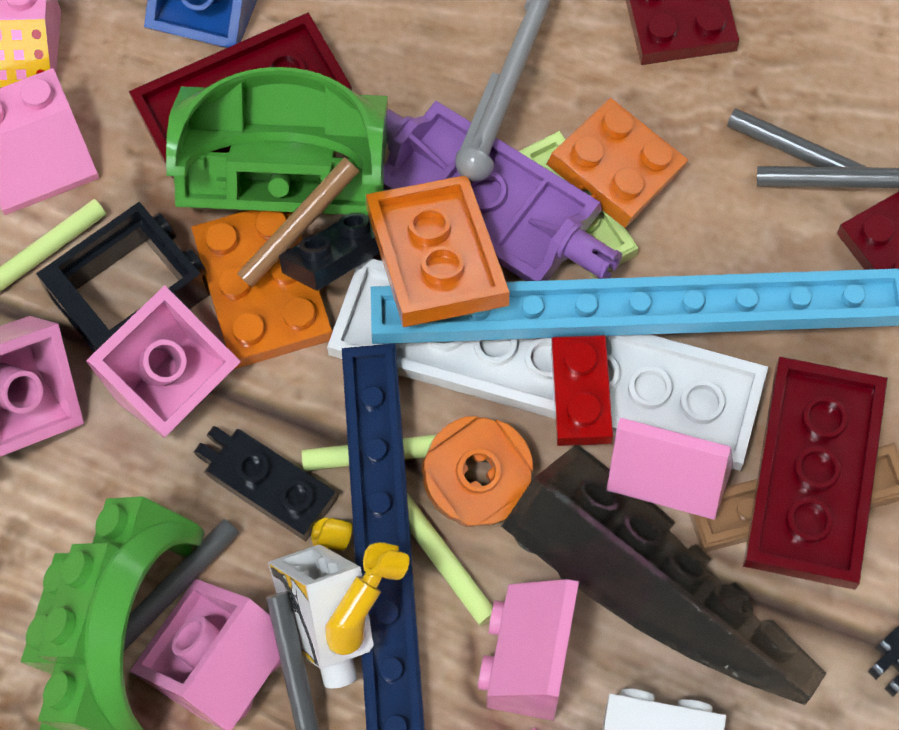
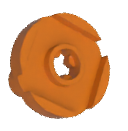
M467 416L453 421L434 437L422 462L423 483L428 498L442 515L464 527L490 526L503 521L523 505L530 490L533 461L528 445L513 427L497 419L493 421L488 418H478L479 416ZM472 457L477 463L484 460L489 462L491 469L486 473V477L489 480L487 485L481 486L477 481L469 483L466 480L464 474L468 471V467L465 461L468 458Z

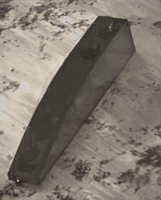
M574 445L533 478L501 526L515 538L521 548L540 557L558 572L562 580L579 581L578 589L637 630L680 654L742 683L796 703L806 705L812 698L826 672L775 621L764 620L761 622L753 614V607L749 601L751 598L735 582L729 585L723 584L706 568L711 558L697 544L687 549L669 531L675 522L658 506L651 502L607 491L610 469L579 445Z

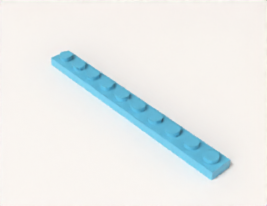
M899 269L506 282L510 292L509 306L408 327L402 326L391 287H370L372 344L899 326Z

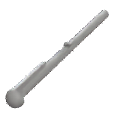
M551 0L526 1V14L518 28L500 74L492 72L461 149L455 157L458 173L461 176L468 177L469 181H482L490 176L494 170V162L489 157L490 151Z

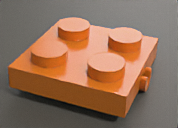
M610 98L551 153L546 165L582 191L587 189L591 193V197L601 203V209L626 228L681 173L688 159L615 100Z

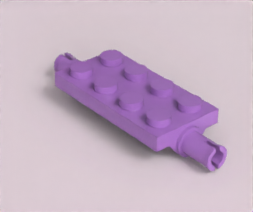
M438 101L432 104L424 116L412 118L411 116L403 118L388 109L387 144L390 153L387 163L384 165V190L461 176L456 169L455 157L461 149L471 122ZM496 138L489 157L494 162L493 172L482 181H470L499 264L525 281H548L561 263L570 259L597 276L598 279L610 278L612 274L607 270L610 268L616 271L622 259V253L612 249L586 232L602 211L601 203Z

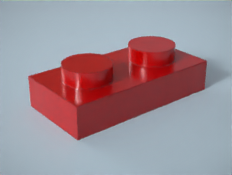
M606 336L551 337L557 446L612 444L613 430Z

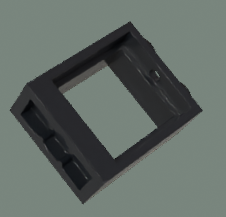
M140 202L130 207L36 273L48 297L93 352H96L137 311L109 330L77 289L145 241L179 280L168 289L188 309H191L208 296L202 279L207 274L203 263L190 248L182 252L173 241L177 236L168 221L159 212L151 216Z

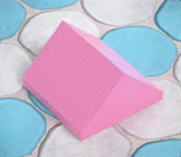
M165 285L86 360L118 404L163 438L241 362Z
M620 418L616 431L607 491L715 520L732 471L733 458L731 447Z

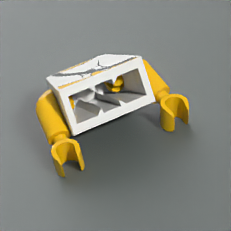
M322 518L314 524L311 533L313 547L268 562L276 593L289 592L303 657L320 668L323 684L326 688H341L353 683L357 679L353 658L368 653L373 648L368 613L381 593L377 587L382 578L397 581L402 579L409 566L408 554L398 552V546L377 542L369 545L365 550L363 567L366 573L362 577L360 566L329 550L344 551L349 544L352 533L351 523L334 518Z

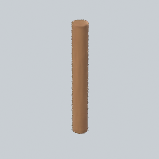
M344 157L237 274L248 285L254 287L280 259L279 255L286 252L360 171Z

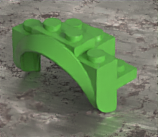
M287 67L259 68L240 72L206 88L181 86L170 112L166 143V176H174L175 207L294 212L343 159L336 158L337 151L349 157L346 159L360 172L322 213L346 215L362 213L368 215L365 194L384 191L388 96L359 95L327 76L308 70ZM231 146L229 153L212 152L224 147Z
M143 496L107 498L103 510L96 520V533L93 543L72 544L69 553L54 554L52 563L44 575V589L35 617L27 629L26 645L20 661L51 674V678L48 680L43 692V705L38 721L41 722L39 730H144L132 713L124 684V644L130 612L139 587L157 558L166 550L186 557L191 552L192 547L201 546L204 537L202 527Z

